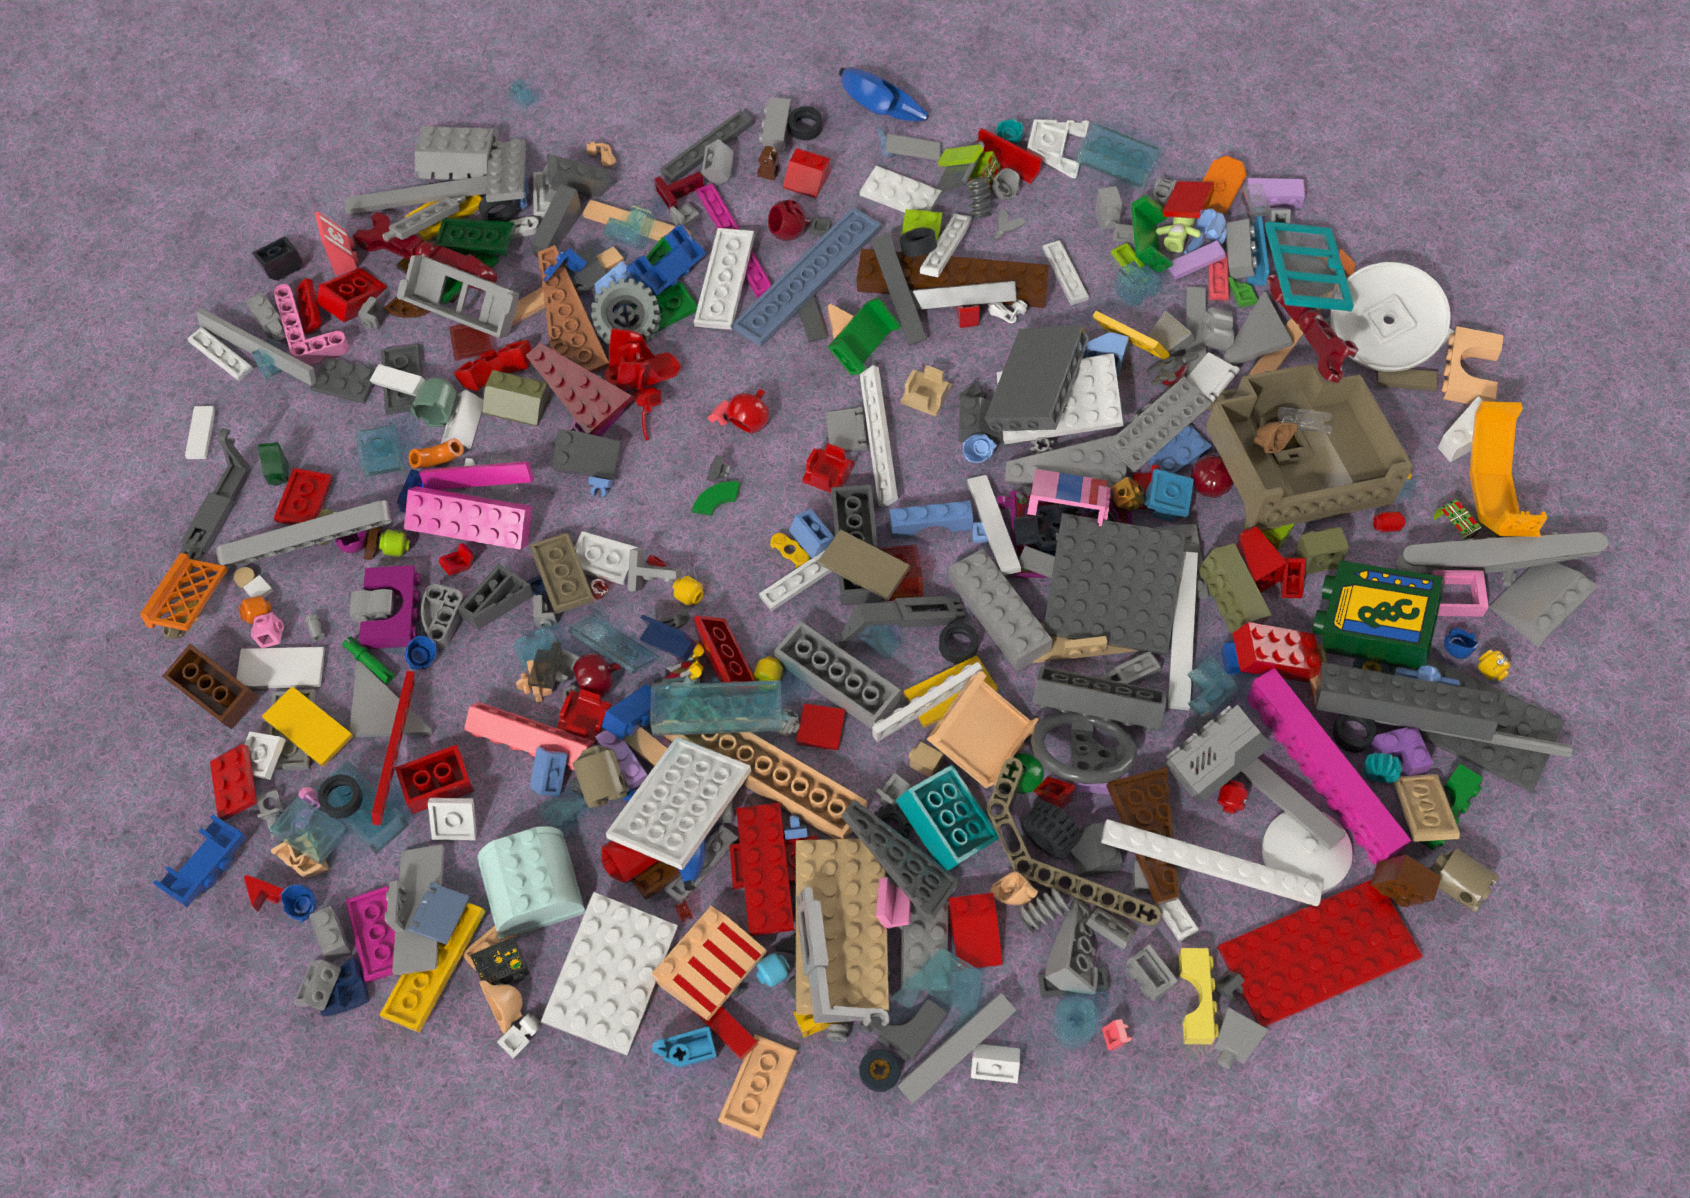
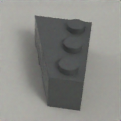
M498 563L458 609L462 619L479 630L534 595L529 583Z

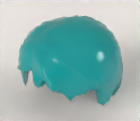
M1011 118L1010 120H1002L1000 123H997L996 136L1014 145L1021 142L1023 138V125L1021 122Z

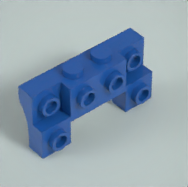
M682 224L676 226L664 236L672 250L654 265H651L645 255H643L626 267L637 283L640 281L646 289L650 288L653 296H657L666 287L670 288L678 282V277L687 275L690 272L689 268L706 255L702 246L691 238Z
M214 814L210 816L213 822L207 829L200 828L198 831L206 840L179 870V873L167 866L165 870L168 874L161 882L157 880L153 882L158 889L186 908L201 891L206 893L208 889L216 884L217 878L223 871L229 869L232 861L235 859L232 856L234 852L246 840V836Z

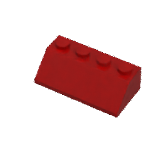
M696 615L694 617L695 632L705 650L708 661L716 673L717 679L720 681L725 696L728 700L743 701L759 686L726 619Z

